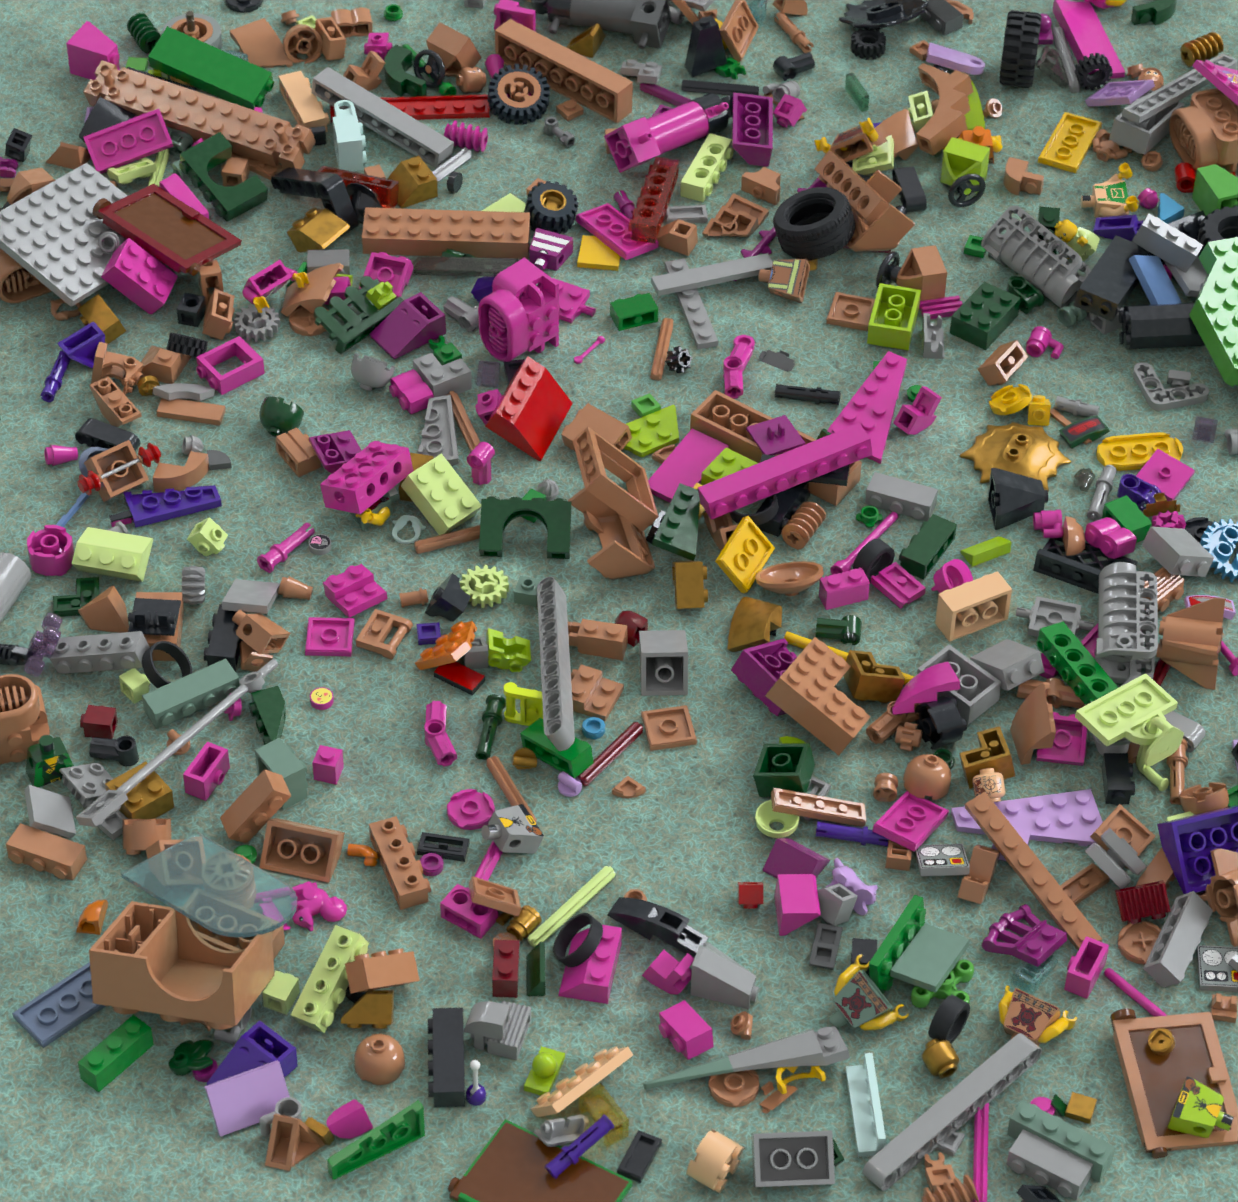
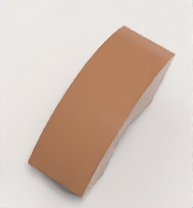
M191 451L185 466L159 462L153 475L154 492L161 493L165 492V489L171 488L181 491L198 483L209 470L208 454Z
M705 512L703 516L707 528L717 547L722 550L738 524L733 525L730 512L712 520Z
M979 844L973 848L969 863L970 871L968 875L962 878L958 898L978 904L983 902L999 860L1000 852L998 850Z

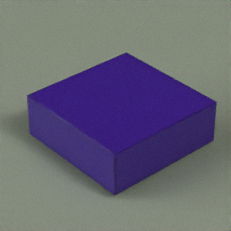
M439 622L416 624L418 645L436 644L435 641L441 637Z

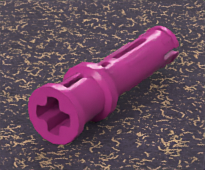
M304 523L303 526L280 544L272 545L270 551L265 555H259L257 557L259 567L271 573L274 570V566L279 562H285L290 552L314 535L315 530L313 527L306 532L311 524Z

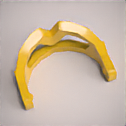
M798 1066L777 1068V1088L782 1094L787 1093L785 1085L793 1080L818 1078L821 1082L826 1081L825 1073L819 1066H811L810 1072L793 1074L783 1080L781 1075L785 1069L794 1073Z

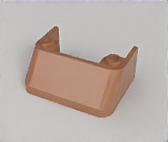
M879 170L867 181L888 204L902 190L899 185ZM891 204L870 226L866 225L861 221L860 217L853 213L856 229L847 246L855 252L895 249L900 240L915 225V222Z
M585 488L568 500L571 501L572 506L583 513L585 526L591 531L594 530L599 535L603 549L589 558L587 562L597 569L603 577L618 579L648 574L655 568L644 531L622 517Z

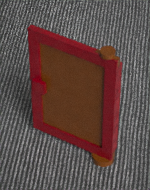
M156 184L149 185L112 204L107 199L102 198L97 201L92 211L93 216L103 219V224L126 239L130 238L150 255L178 273L181 271L185 274L189 272L190 275L195 276L199 272L201 265L241 246L242 240Z

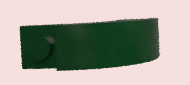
M1155 0L1150 3L1133 6L1131 22L1134 25L1145 24L1150 21L1155 26L1162 24L1173 16L1177 0Z
M399 45L393 46L386 54L384 60L385 82L388 88L400 97L406 93L412 97L427 96L426 81L406 72L412 66V51Z

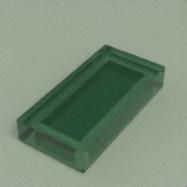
M853 73L846 74V91L861 112L867 111L869 108V94Z

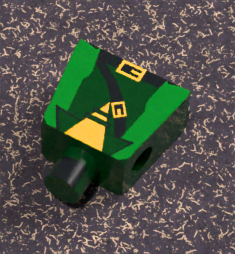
M43 735L39 738L38 744L32 745L27 749L26 774L32 786L39 788L59 781L63 777L59 770L74 766L60 737L53 738L50 735Z

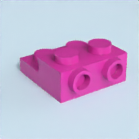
M500 0L499 3L495 4L494 15H496L494 30L511 19L536 32V10L519 7V2L511 0Z
M371 252L363 276H369L373 280L377 279L380 283L388 281L393 286L392 292L396 295L397 299L401 297L404 287L408 286L414 267L411 260L406 257H393L384 252Z
M362 564L349 566L345 572L336 576L330 575L323 582L325 596L348 618L388 599L387 592L374 581L373 573Z
M1053 712L1056 729L1052 748L1037 749L1036 761L1083 766L1087 728L1075 718V714L1061 716Z

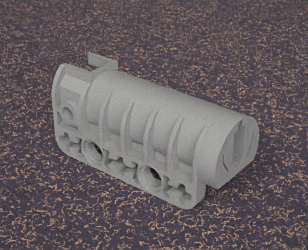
M1018 206L1009 207L987 231L981 243V246L989 252L991 257L1001 265L1009 266L1032 286L1040 290L1044 296L1059 308L1068 306L1069 303L1076 299L1080 286L1091 272V269L1082 261V258L1076 251ZM1013 213L1018 214L1021 220L1018 221L1016 218H1012L1011 215ZM1028 226V228H1029L1031 231H1030V232H1026V231L1024 230L1025 227ZM1006 230V233L1001 235V232ZM1038 236H1044V240L1041 241ZM1054 249L1058 251V255H1055L1053 253ZM1066 258L1073 259L1072 263H1069ZM1077 271H1085L1086 276H1080Z
M1112 563L1103 568L1099 574L1098 638L1096 641L1095 660L1114 683H1125L1131 675L1142 676L1141 668H1145V673L1153 679L1154 656L1158 648L1157 577L1151 572L1136 571V565L1131 563ZM1144 581H1148V583H1149V587H1148V588H1144V586H1145V582H1144Z

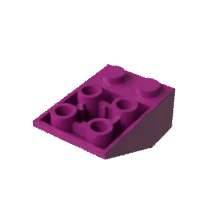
M420 292L404 300L370 333V337L393 359H397L429 343V339L435 340L439 335H445L446 315Z

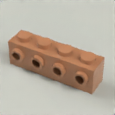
M397 816L370 823V840L379 855L380 864L400 910L427 903L431 886L428 878L424 879L422 876L423 868L420 860H415V849L412 842L408 843L407 841L408 835L405 825H400Z

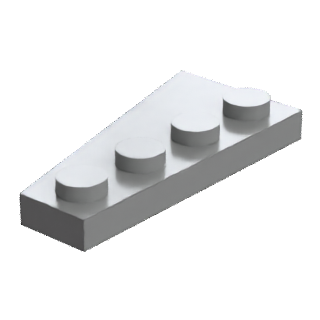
M451 395L429 398L425 416V427L422 430L421 445H419L418 454L431 455L435 458L442 453L450 465L459 464Z

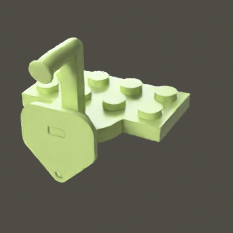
M1145 673L1076 711L1075 718L1105 746L1108 747L1124 737L1133 743L1139 744L1140 747L1136 758L1137 769L1158 787L1160 791L1168 788L1169 780L1162 778L1150 766L1172 755L1181 745L1184 732L1172 726L1164 717V715L1177 708L1178 702Z

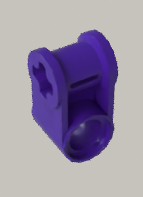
M1125 474L1120 479L1117 497L1121 498L1127 495L1132 502L1137 504L1139 510L1143 511L1146 509L1144 504L1155 503L1154 494L1161 493L1157 486L1149 484L1133 474Z

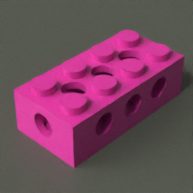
M380 441L369 443L366 448L357 453L351 460L343 464L341 468L329 475L320 484L325 507L362 514L414 471L409 448L398 446L397 444L381 443Z

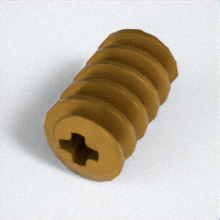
M1210 32L1181 46L1180 54L1182 61L1188 67H1192L1196 60L1205 61L1206 59L1209 60L1212 57L1218 56L1219 53L1224 51V44L1219 34Z

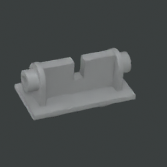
M579 1114L567 1117L566 1120L563 1118L546 1120L541 1124V1129L534 1130V1133L548 1147L572 1143L583 1134L586 1126L589 1125V1119L587 1116Z

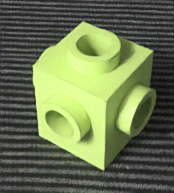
M208 517L194 526L187 540L198 552L207 557L213 553L218 554L224 548V541L228 534Z

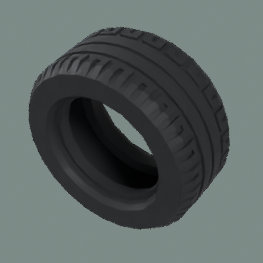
M828 187L811 188L792 195L778 207L773 218V225L782 250L795 259L816 260L832 255L849 243L856 229V223L847 197L840 191Z

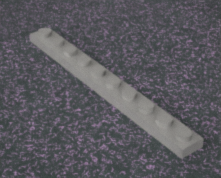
M1223 53L1209 60L1215 65L1230 69H1236L1238 66V60ZM1193 69L1125 107L1122 116L1132 123L1139 124L1211 82L1196 69Z

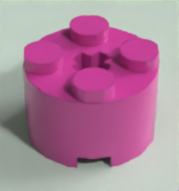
M45 525L43 530H39L36 533L34 531L31 532L27 538V549L32 570L45 576H62L66 574L67 570L72 567L74 556L72 536L66 532L64 527L58 525Z

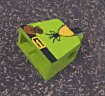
M1187 1076L1167 1128L1209 1138L1214 1126L1229 1131L1234 1116L1220 1111L1224 1100L1222 1095Z

